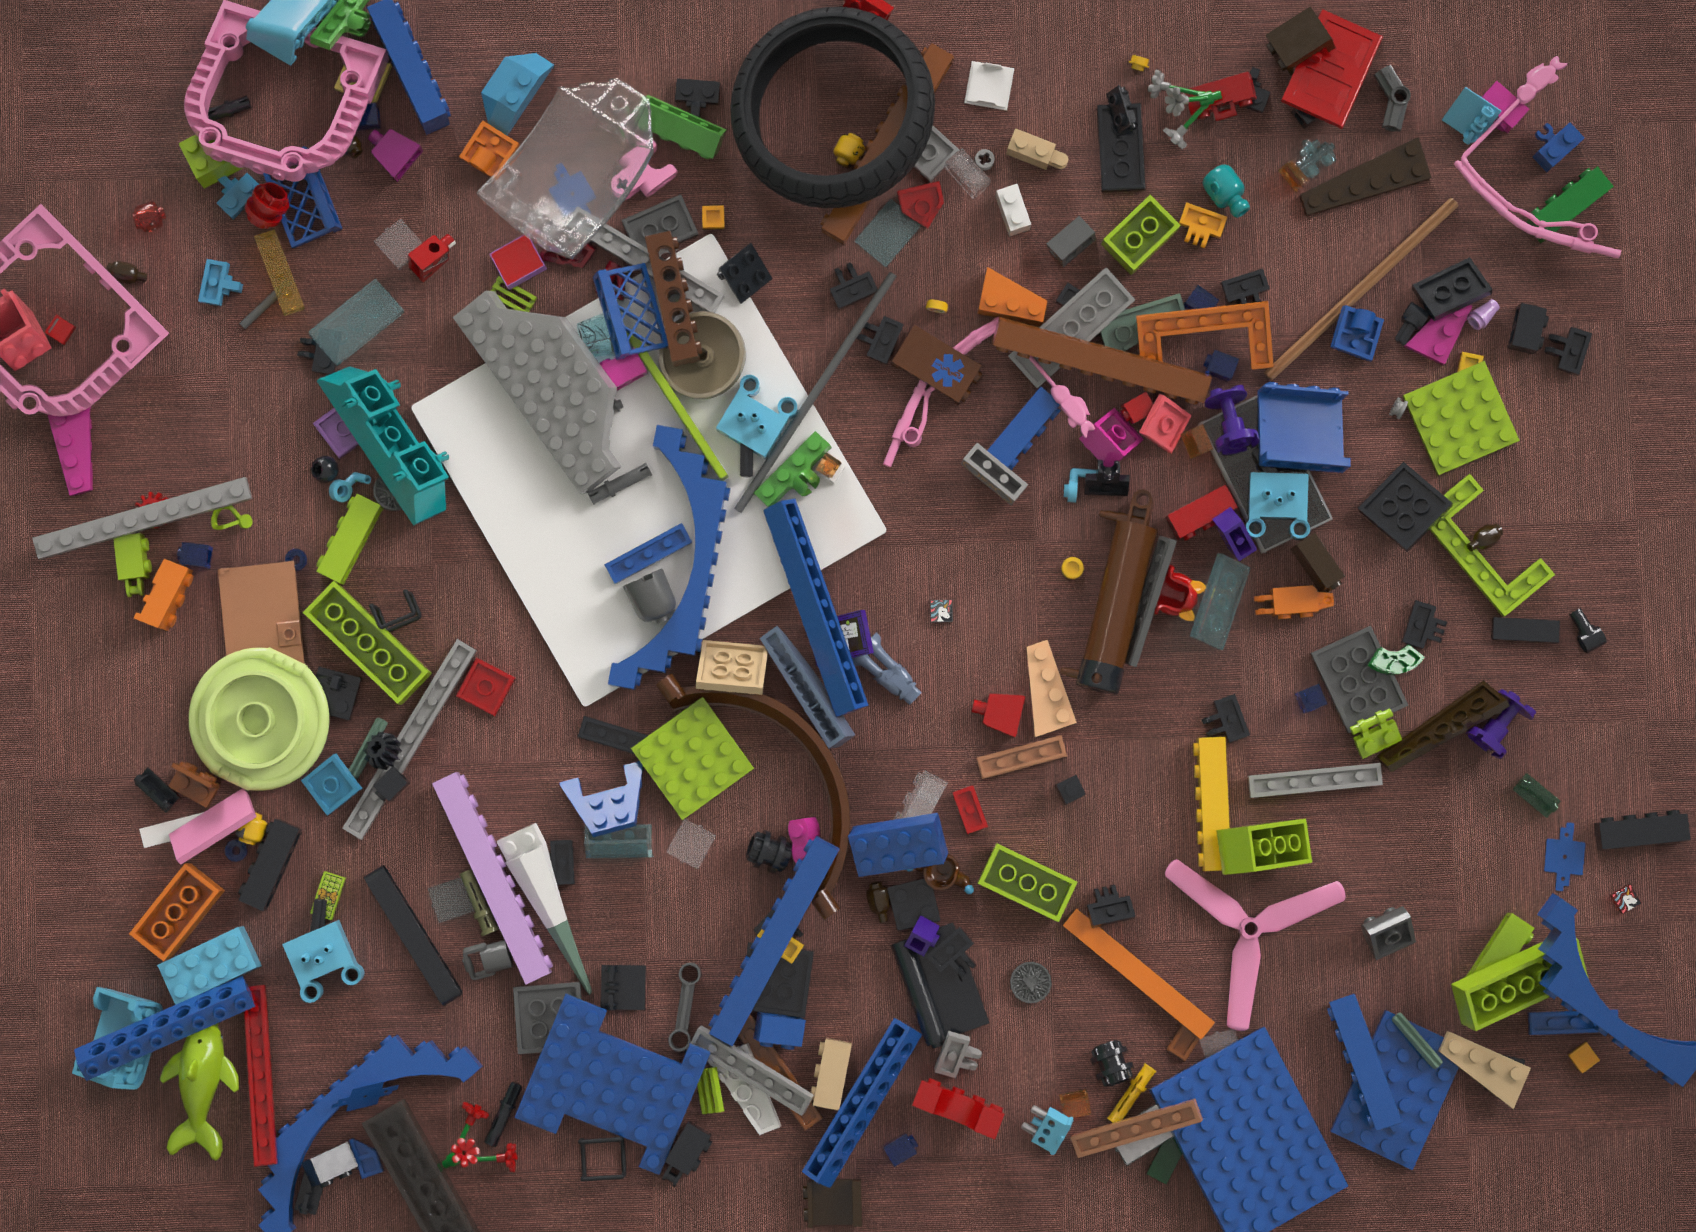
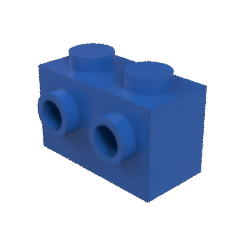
M757 1012L754 1039L760 1042L761 1046L773 1047V1044H781V1048L791 1050L795 1046L802 1047L806 1020L795 1016Z

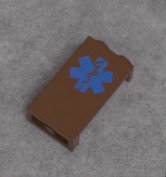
M916 325L913 326L891 363L898 370L902 368L953 399L956 405H959L961 401L966 402L971 394V391L968 390L972 383L977 384L983 374L980 372L982 365Z

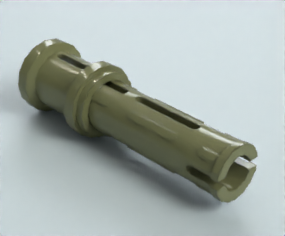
M470 869L460 873L459 875L475 911L473 917L478 921L482 930L481 936L483 937L499 930V926H496L491 914L490 907H487L473 870ZM470 882H471L472 885H473V888H474V890H475V893H476V895H477V897H478V901L476 900V898H475V896H474V893H473V891H472V889H471V886H470V884H469ZM484 918L487 919V922H488V924H489V928L487 927Z

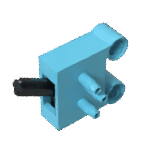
M319 898L314 900L310 932L282 944L300 985L301 998L308 1003L315 1002L323 995V986L318 981H314L313 979L341 967H344L341 977L347 985H355L364 977V969L356 961L340 920L325 925L327 900ZM352 968L358 972L356 980L348 977L349 969ZM308 986L316 988V997H310L307 994Z

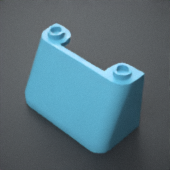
M270 0L255 18H250L247 22L246 40L291 66L297 59V56L294 55L295 50L304 46L305 37L328 15L339 0Z
M97 987L93 996V1004L96 1009L102 1010L94 1040L163 1011V1007L160 1003ZM151 1053L90 1080L110 1088L137 1089L143 1083ZM75 1060L72 1074L84 1078Z

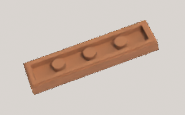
M1062 735L978 757L976 760L981 778L985 779L1067 757Z

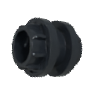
M770 831L756 832L752 835L747 848V861L752 862V867L759 868L761 864L768 865L767 871L772 874L776 871L782 872L789 863L792 854V844L787 842L786 837L781 835L777 840L771 839Z
M1113 1040L1101 1044L1091 1051L1093 1056L1090 1059L1091 1064H1098L1101 1070L1100 1073L1096 1074V1078L1098 1081L1102 1080L1105 1087L1130 1080L1133 1076L1131 1071L1134 1068L1133 1062H1125L1123 1055L1128 1053L1127 1046H1122L1121 1041Z

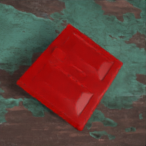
M1322 9L1318 18L1331 36L1336 48L1329 53L1326 48H1323L1298 64L1281 102L1334 125L1339 129H1343L1383 36Z

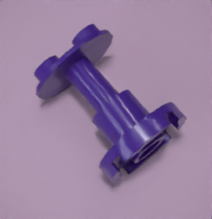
M1236 385L1224 391L1221 388L1210 391V397L1204 402L1205 407L1209 409H1222L1225 421L1221 423L1224 435L1215 441L1217 452L1220 453L1222 451L1223 455L1247 451L1246 446L1251 444L1253 448L1260 442L1258 431L1249 428L1245 429L1243 418L1237 417L1234 405L1247 397V391L1244 390L1243 385Z
M1503 689L1497 692L1507 699L1510 706L1504 709L1496 719L1490 718L1483 729L1474 726L1466 731L1468 737L1486 752L1494 751L1491 755L1498 759H1502L1507 753L1500 742L1509 732L1506 727L1516 714L1519 713L1530 720L1536 714L1532 707L1529 705L1524 706L1519 702L1520 697L1512 691L1506 692Z

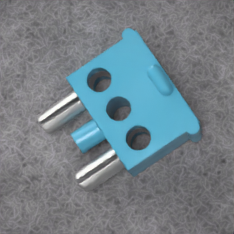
M1034 1105L1031 1108V1112L1043 1120L1034 1116L1031 1123L1038 1128L1024 1122L1021 1129L1033 1135L1031 1142L1046 1149L1051 1155H1055L1071 1128L1073 1117H1068L1051 1107L1046 1112Z

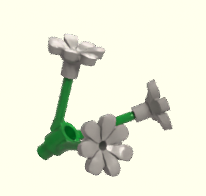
M1156 69L1155 75L1152 77L1153 84L1149 85L1148 92H1151V98H1157L1159 92L1162 90L1166 91L1168 96L1165 97V103L1169 104L1166 107L1168 114L1173 112L1175 117L1179 116L1185 108L1184 105L1189 102H1200L1201 107L1184 126L1181 125L1177 130H1170L1167 127L1163 129V132L1172 137L1170 140L1183 149L1187 146V143L1183 140V135L1188 131L1187 128L1210 104L1222 99L1221 91L1205 92L1173 86L1169 82H1164V73ZM1180 92H1182V93H1187V94H1191V95H1196V96H1195V97H1188V96H1185L1184 94H1180Z

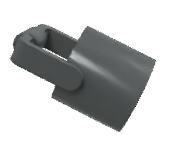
M505 940L488 945L481 943L463 949L462 962L472 980L489 977L497 971L513 967L512 955ZM480 951L484 970L474 973V966L468 954Z

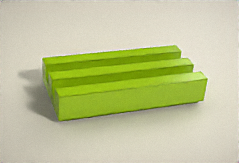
M498 276L491 291L496 293L498 290L526 306L524 310L497 295L503 304L511 309L529 312L537 297L518 286L512 288L531 299L530 302L525 301L500 287L501 283L504 285L505 283L502 277Z
M717 1067L704 1068L697 1084L702 1114L723 1112L724 1107Z

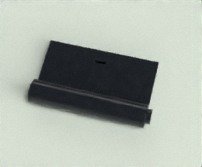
M954 922L939 927L936 934L940 937L934 948L956 930ZM907 939L890 945L926 1046L931 1045L932 1049L942 1046L948 1031L960 1034L990 1023L971 969L961 956L955 961L964 969L966 975L959 978L960 975L951 965L946 967L941 973L926 956L934 949L929 946L923 957L904 946Z

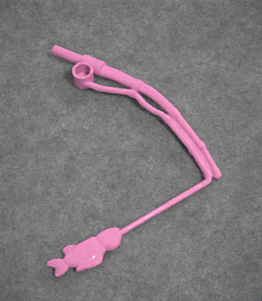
M1558 56L1551 60L1550 65L1544 66V63L1527 73L1526 84L1517 89V100L1463 153L1461 161H1455L1454 165L1474 191L1476 190L1501 216L1522 231L1539 239L1542 238L1556 244L1571 247L1572 250L1588 254L1593 252L1619 259L1621 250L1594 244L1593 240L1598 234L1597 227L1594 224H1580L1571 221H1539L1533 214L1516 208L1510 202H1507L1480 177L1467 160L1470 153L1519 103L1526 104L1536 96V93L1544 89L1548 83L1552 84L1558 80V76L1555 74L1556 70H1562L1567 66V63H1560ZM1508 209L1524 215L1539 227L1531 226L1509 212ZM1570 226L1579 228L1577 237L1546 230L1544 227Z
M999 317L972 331L970 335L953 348L966 355L976 345H979L983 340L995 333ZM1030 356L1029 360L1052 386L1050 390L1051 395L1068 416L1069 425L1072 428L1077 425L1081 426V433L1084 438H1087L1088 431L1094 430L1095 426L1086 419V415H1090L1083 399L1070 395V391L1066 386L1056 385L1035 358ZM921 380L917 387L915 386L914 393L905 408L902 418L898 420L892 435L893 440L883 463L887 467L892 466L901 442L905 441L910 447H916L921 443V435L927 422L928 400L931 392L935 390V388L930 386L925 391L927 384ZM922 396H924L922 421L919 429L910 427L915 410Z

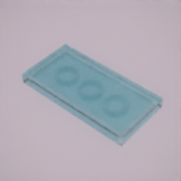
M375 278L312 328L308 334L338 366L404 313V309Z
M1217 554L1190 637L1216 649H1224L1251 569L1250 567L1224 554Z

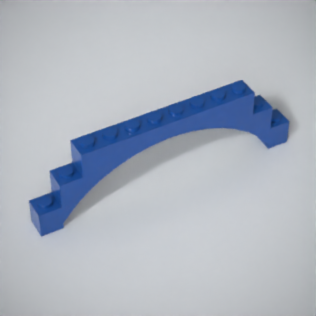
M657 425L653 448L660 450L672 464L685 487L690 501L695 525V553L692 572L680 604L663 629L635 654L619 663L611 664L608 685L636 690V685L640 686L642 680V673L639 672V669L666 673V668L670 669L672 663V656H669V652L696 656V651H701L702 639H699L700 630H704L706 625V617H703L704 608H709L711 596H708L707 592L708 587L713 586L715 574H711L712 565L716 566L719 553L715 552L716 544L721 543L723 531H719L720 522H725L727 510L723 509L724 501H729L731 488H727L728 484L725 481L702 477L703 474L707 475L709 462L705 461L704 455L681 451V448L685 449L687 440L683 429Z
M1552 893L1537 914L1543 919L1541 924L1551 930L1538 948L1544 953L1542 958L1552 964L1539 982L1545 987L1543 992L1554 1000L1556 997L1562 999V1006L1571 1012L1573 1009L1579 1012L1577 1017L1587 1024L1591 1021L1595 1023L1596 1027L1594 1029L1605 1037L1607 1034L1613 1036L1614 1038L1611 1040L1622 1049L1624 1046L1630 1049L1628 1054L1638 1061L1641 1058L1646 1060L1645 1066L1653 1072L1657 1073L1659 1070L1664 1073L1662 1078L1668 1083L1674 1085L1676 1082L1683 1087L1696 1070V1041L1670 1040L1649 1035L1623 1022L1605 1005L1592 987L1579 956L1575 935V914L1578 910Z
M389 1035L380 1043L382 1047L377 1052L372 1050L363 1057L365 1062L359 1067L354 1065L346 1072L347 1078L342 1082L340 1079L334 1082L329 1087L331 1091L326 1096L323 1094L319 1095L312 1102L314 1106L310 1110L303 1109L295 1116L297 1119L295 1123L291 1126L287 1123L278 1131L280 1134L276 1138L278 1164L267 1165L275 1175L273 1176L270 1173L261 1181L263 1186L258 1189L275 1211L271 1208L261 1216L263 1221L259 1224V1227L264 1232H293L297 1228L293 1224V1201L295 1186L302 1165L301 1162H303L316 1135L325 1123L342 1107L331 1108L332 1104L338 1102L340 1098L351 1096L353 1088L416 1075L450 1076L460 1078L464 1083L481 1069L483 1065L466 1046L462 1049L459 1046L448 1055L450 1057L448 1060L433 1041L428 1043L423 1041L414 1049L416 1051L414 1054L399 1035L393 1038Z

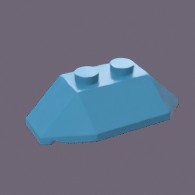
M537 53L505 57L481 92L488 124L508 136L553 69L554 64Z

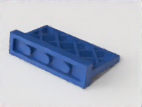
M320 169L318 172L306 173L304 179L307 181L308 186L305 193L296 190L298 182H293L290 188L283 185V181L278 180L276 182L271 179L269 174L263 173L266 182H272L290 190L287 197L289 206L298 210L293 222L287 220L285 214L282 215L281 219L292 248L299 247L332 231L337 232L343 229ZM294 192L303 195L299 208L290 204ZM308 198L315 201L316 206L313 213L303 210ZM302 212L311 215L307 228L298 224ZM315 218L321 219L325 227L318 232L311 230ZM296 226L305 229L303 238L295 241L293 236Z
M642 263L608 271L606 269L597 271L593 276L616 360L625 359L627 356L668 348L667 336L646 264ZM641 270L643 276L641 283L630 278L633 271ZM618 275L624 279L620 288L612 284L610 276ZM627 281L638 288L633 296L622 290ZM640 289L649 296L647 304L635 298ZM619 294L631 300L626 309L618 305L617 297ZM633 302L644 308L639 317L628 311ZM646 310L654 314L655 321L653 325L641 319ZM625 315L636 320L632 330L623 323ZM639 323L650 329L645 338L634 331ZM652 331L660 335L662 343L654 344L648 340ZM631 336L642 341L639 348L631 349L629 344Z

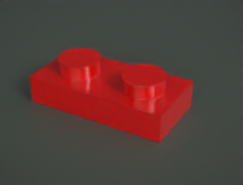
M973 785L952 792L967 834L988 827Z

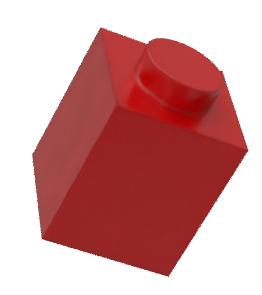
M1145 391L1121 404L1122 410L1120 413L1126 422L1129 421L1130 424H1134L1148 416L1153 402Z

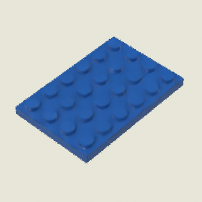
M1385 1010L1372 1037V1041L1403 1122L1376 1131L1375 1127L1371 1128L1366 1116L1370 1114L1367 1105L1363 1107L1358 1095L1362 1093L1360 1085H1355L1354 1081H1352L1330 1132L1413 1170L1459 1067L1439 1052L1444 1037L1410 1022L1443 1061L1438 1068L1433 1069L1392 1022L1395 1014Z

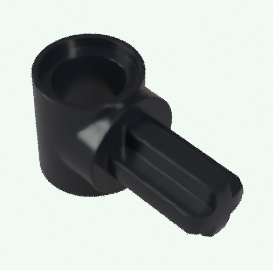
M1410 302L1401 317L1403 325L1395 336L1397 343L1406 345L1414 330L1422 328L1429 317L1427 310Z

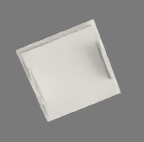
M972 61L964 103L1007 111L1014 68Z

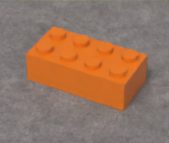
M185 863L129 935L163 962L174 956L225 890L193 864Z

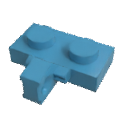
M248 173L239 181L236 178L231 181L226 176L218 179L225 188L221 191L224 196L217 204L233 220L245 209L246 201L252 196L254 188L259 185Z
M206 260L198 299L200 303L222 306L224 295L229 296L230 291L242 293L243 284L232 281L233 277L228 275L230 267L228 262Z

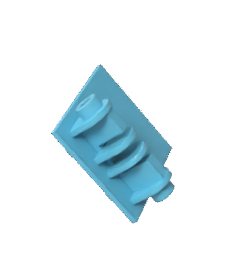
M1465 87L1442 121L1462 133L1464 137L1463 142L1469 145L1474 143L1493 124L1501 110Z

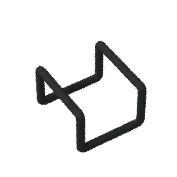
M407 589L403 590L411 613L388 623L385 622L378 606L374 604L369 605L379 629L386 628L391 632L421 618L420 609L412 592Z
M624 1137L585 1140L580 1138L578 1140L581 1150L582 1177L580 1180L582 1182L623 1179L626 1176ZM620 1142L622 1174L586 1177L585 1144Z

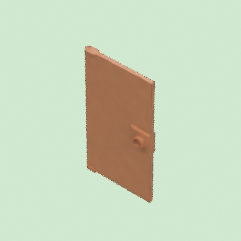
M295 561L218 569L226 656L243 649L270 647L305 664Z

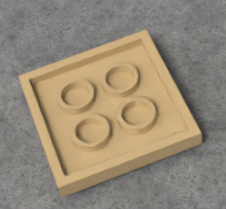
M703 640L696 689L762 695L768 657L767 649L763 645Z

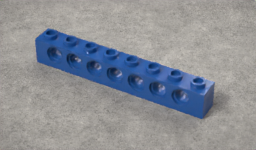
M243 975L74 1049L77 1066L85 1080L88 1081L255 1007L251 991Z
M896 1018L893 1019L802 1170L805 1175L815 1182L831 1188L923 1034Z

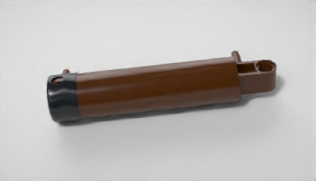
M1145 489L1137 490L1134 493L1128 514L1103 510L1099 513V516L1102 518L1116 521V527L1084 657L1079 670L1062 667L1060 671L1063 675L1076 678L1077 686L1110 695H1117L1120 690L1127 652L1157 534L1156 529L1149 527L1154 499L1151 493ZM1141 496L1149 497L1148 503L1144 506L1138 504V499Z

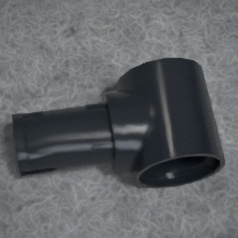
M1581 608L1569 614L1579 630L1577 632L1579 635L1577 640L1585 653L1588 654L1607 643L1603 631L1598 626L1594 627L1593 624L1589 623Z

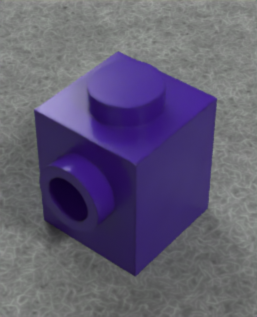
M920 915L904 946L924 957L929 946L934 948L940 936L936 933L940 926Z

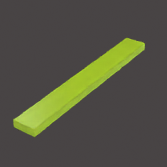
M631 336L629 342L635 349L639 348L642 344L634 336ZM649 353L638 354L720 481L727 479L728 474Z

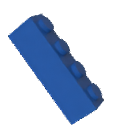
M1040 387L987 451L1012 470L1019 462L1017 459L1021 452L1026 454L1033 445L1030 441L1034 436L1040 437L1047 427L1044 424L1049 418L1053 421L1061 410L1058 409L1060 404L1053 399L1050 393Z

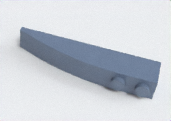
M776 626L763 635L760 640L828 749L840 747L854 737L855 733L843 715L836 717L823 683L783 631Z

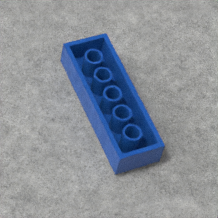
M382 0L368 6L367 9L371 21L384 48L387 50L391 63L426 135L450 125L448 117H451L449 107L444 98L440 100L442 97L440 88L435 79L431 80L433 77L426 59L422 61L424 58L416 40L412 42L414 40L412 30L408 22L405 21L399 3H394L393 0Z

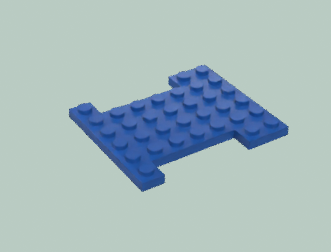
M565 993L514 1118L556 1134L564 1114L647 1146L639 1167L660 1175L707 1063L710 1051L690 1043L682 1063H679L599 1031L607 1010Z

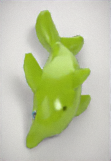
M218 1023L187 1036L182 1051L172 1056L163 1068L160 1077L162 1083L179 1075L181 1098L188 1119L176 1127L169 1137L167 1150L170 1155L176 1154L184 1146L197 1142L206 1149L212 1160L216 1161L221 1156L223 1150L222 1139L219 1133L206 1121L219 1081L221 1080L235 1093L239 1090V1076L233 1063L224 1055L223 1037Z

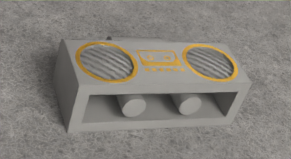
M978 443L975 444L961 462L962 466L1011 506L1028 486L1025 481Z

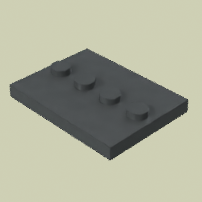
M1371 626L1310 653L1347 733L1351 732L1349 727L1357 724V721L1361 719L1366 720L1374 716V713L1381 710L1383 712L1390 708L1393 713L1409 706L1395 675L1383 674L1367 666L1377 649L1381 647Z

